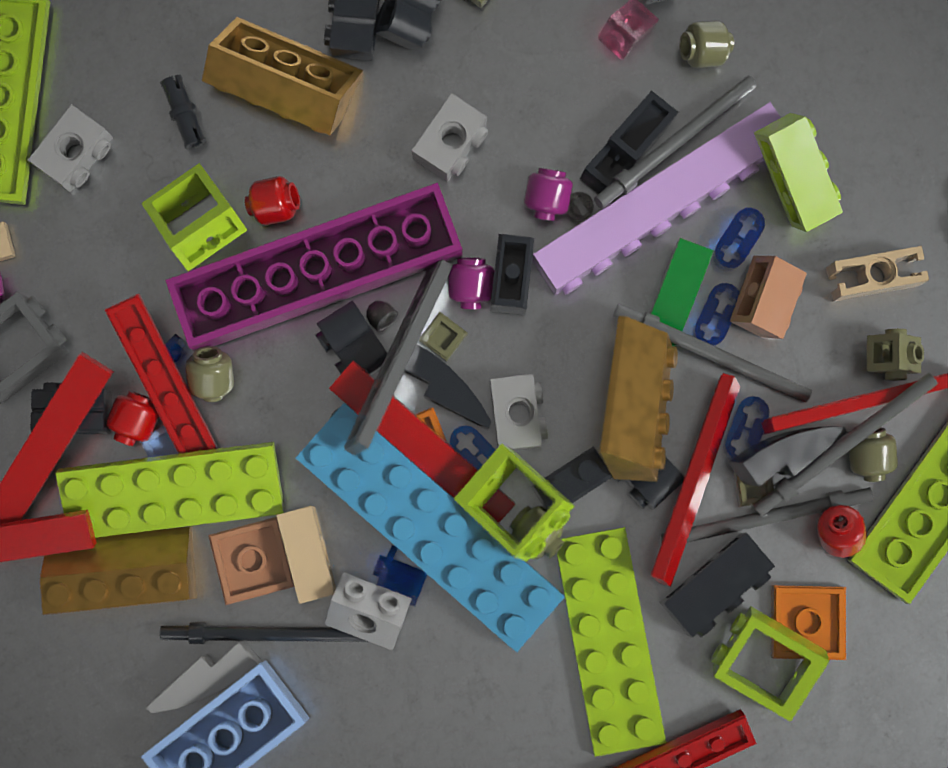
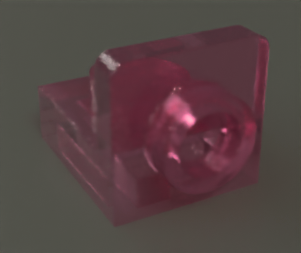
M629 0L609 17L598 39L617 57L623 60L628 56L633 46L654 29L659 19L638 0Z

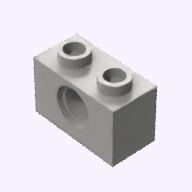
M451 93L412 149L413 160L446 182L449 181L453 174L458 177L468 163L469 159L465 156L471 147L478 148L488 133V130L485 128L487 116ZM454 133L459 135L462 141L459 145L451 147L443 142V138L448 134Z
M71 104L28 161L71 193L75 187L79 188L87 180L89 169L94 162L101 160L108 153L113 137L105 128ZM80 144L81 150L79 154L75 157L67 158L68 149L73 145Z
M533 374L490 379L497 447L502 443L514 451L541 448V439H548L545 417L539 418L537 404L543 403L541 382L534 383ZM522 404L527 407L529 418L525 422L517 423L510 418L509 409L513 405Z
M343 573L332 597L325 625L393 651L412 598Z

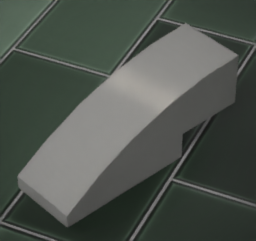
M245 641L236 644L217 663L208 654L202 656L146 708L150 713H156L197 703L234 684L263 661Z

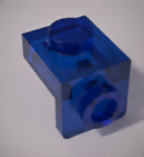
M391 545L387 556L380 555L375 565L373 575L379 577L376 585L412 598L410 605L415 607L428 574L419 568L395 560L398 548Z

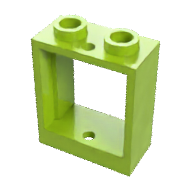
M200 163L141 203L169 248L187 271H190L247 231V228ZM211 194L218 205L174 235L167 224ZM208 237H213L210 241H206Z
M502 443L454 498L462 508L514 557L526 562L537 557L546 546L545 540L554 530L561 529L570 518L569 512L574 508V505L522 457ZM516 468L554 502L521 542H518L482 508Z
M750 606L745 615L740 612L730 627V632L733 634L727 644L720 643L711 658V662L714 663L713 676L791 722L830 662L827 651ZM755 628L804 657L779 698L730 669Z

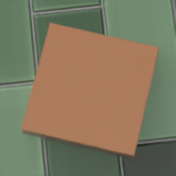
M277 517L208 535L225 605L295 587Z

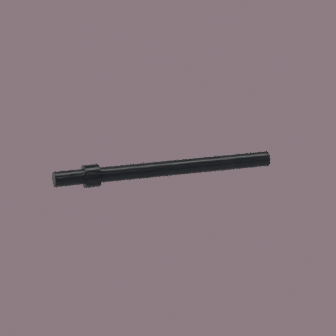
M190 622L189 626L160 627V640H188L189 644H205V641L369 642L332 627L206 626L205 622Z

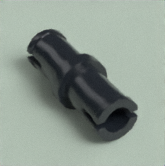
M175 75L176 80H174L173 76L167 77L160 82V85L163 87L171 108L169 112L172 121H176L185 149H191L192 144L194 148L206 142V138L196 117L197 107L189 99L182 76Z

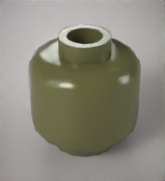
M720 21L695 22L690 24L680 37V54L694 68L718 67L723 65L727 61L729 54L732 53L734 37L731 32H728L725 24Z
M213 346L201 347L195 350L193 355L186 360L187 385L192 395L202 398L206 402H216L233 389L234 373L232 360L227 353Z
M880 427L849 451L851 470L858 475L864 476V481L878 482L885 480L886 474L893 472L898 466L895 437L886 433L885 428Z
M526 506L511 522V535L518 542H521L547 510L542 506L533 508ZM564 527L557 531L554 530L545 540V548L533 560L540 559L544 555L551 558L560 550L564 544V541L560 539Z

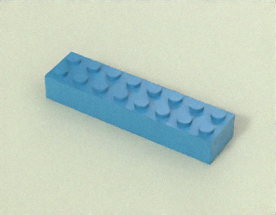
M343 403L298 454L296 459L517 653L565 598L564 594L529 563L514 557L462 508L449 493L378 431H376L368 449L355 456L345 451L344 445L358 414L347 404Z

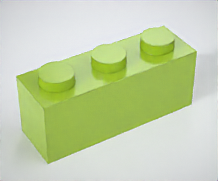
M789 113L754 132L792 227L808 232L843 213L839 200H841L840 191L830 180L827 172L829 163L824 153L818 149L815 141L817 136L816 129L810 119L806 118V116Z

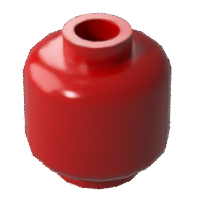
M276 176L252 183L249 188V195L245 197V208L248 215L254 216L261 225H272L292 220L296 210L300 208V197L297 187L293 182H289L283 176Z
M128 390L127 395H119L115 398L106 420V425L111 431L115 432L114 440L134 446L135 441L145 442L151 438L159 415L149 397Z
M846 505L831 506L818 519L817 531L820 544L829 554L841 558L850 557L858 553L864 546L867 536L863 517L856 509Z

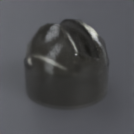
M585 192L571 194L570 205L567 210L568 215L578 221L588 219L594 211L593 199ZM577 198L581 200L588 211L584 215L581 214L579 208L573 202Z
M374 301L366 310V318L377 332H381L389 327L398 314L389 303L384 301Z

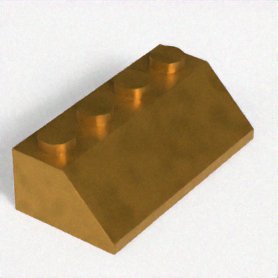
M236 17L209 44L202 82L212 85L218 91L228 92L243 98L249 104L276 112L282 118L292 119L309 126L315 132L331 135L342 121L364 70Z
M618 316L600 454L614 479L657 482L658 470L664 469L666 452L665 447H661L663 435H668L670 417L669 413L665 412L667 401H672L674 384L673 380L670 379L671 368H676L678 352L677 347L672 346L668 333L627 316Z
M191 527L97 537V544L94 548L45 555L40 574L42 615L197 598Z

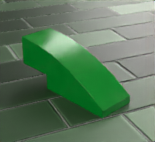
M682 238L678 240L650 311L651 314L660 317V322L683 331L714 250Z

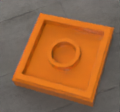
M771 585V618L825 649L829 660H846V587ZM771 638V658L804 659L802 655Z

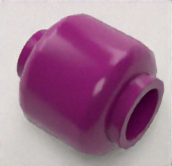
M538 168V173H532L528 177L524 205L528 209L534 210V218L554 221L555 214L562 215L568 212L573 183L570 179L566 178V172Z
M457 258V263L453 264L448 275V296L450 299L460 302L461 309H481V303L491 300L494 268L486 264L485 258Z

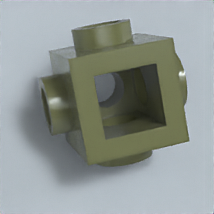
M899 328L886 329L885 334L867 335V371L885 374V380L904 381L907 380V374L921 373L924 349L920 337L907 335V329Z

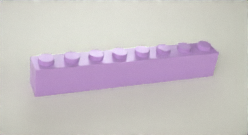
M771 102L534 253L532 262L554 295L562 290L565 295L576 290L583 284L581 278L590 272H593L595 276L599 275L613 265L611 259L621 252L625 257L642 246L640 240L649 234H652L654 238L658 237L672 227L670 221L681 215L683 219L689 217L701 208L699 202L708 196L715 200L730 189L728 183L738 177L741 181H744L760 169L757 165L764 161V157L754 132L781 118Z

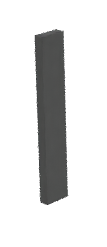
M443 259L426 270L347 438L344 450L354 456L369 448L453 265Z

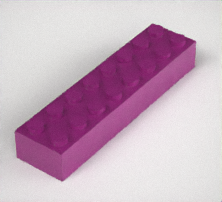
M437 182L166 279L165 281L188 347L195 351L201 347H214L420 273L428 270L439 260L443 259L446 262L463 257V253Z

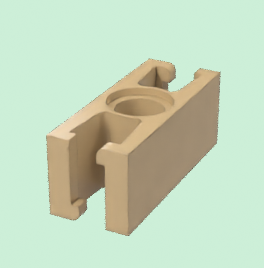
M922 246L834 261L826 267L829 280L836 279V274L839 272L856 271L859 285L846 289L845 282L838 283V288L831 292L833 302L918 287L929 281L927 271L912 273L908 277H899L896 262L907 260L908 263L924 260ZM871 266L879 267L883 271V282H878L872 278L870 274Z
M308 506L276 515L299 604L334 595L336 584L315 506Z

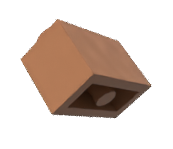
M753 256L730 322L759 337L783 339L790 326L791 316L797 299L802 293L807 273L777 256Z

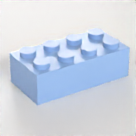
M265 660L141 757L149 768H249L305 724L310 717L267 660Z

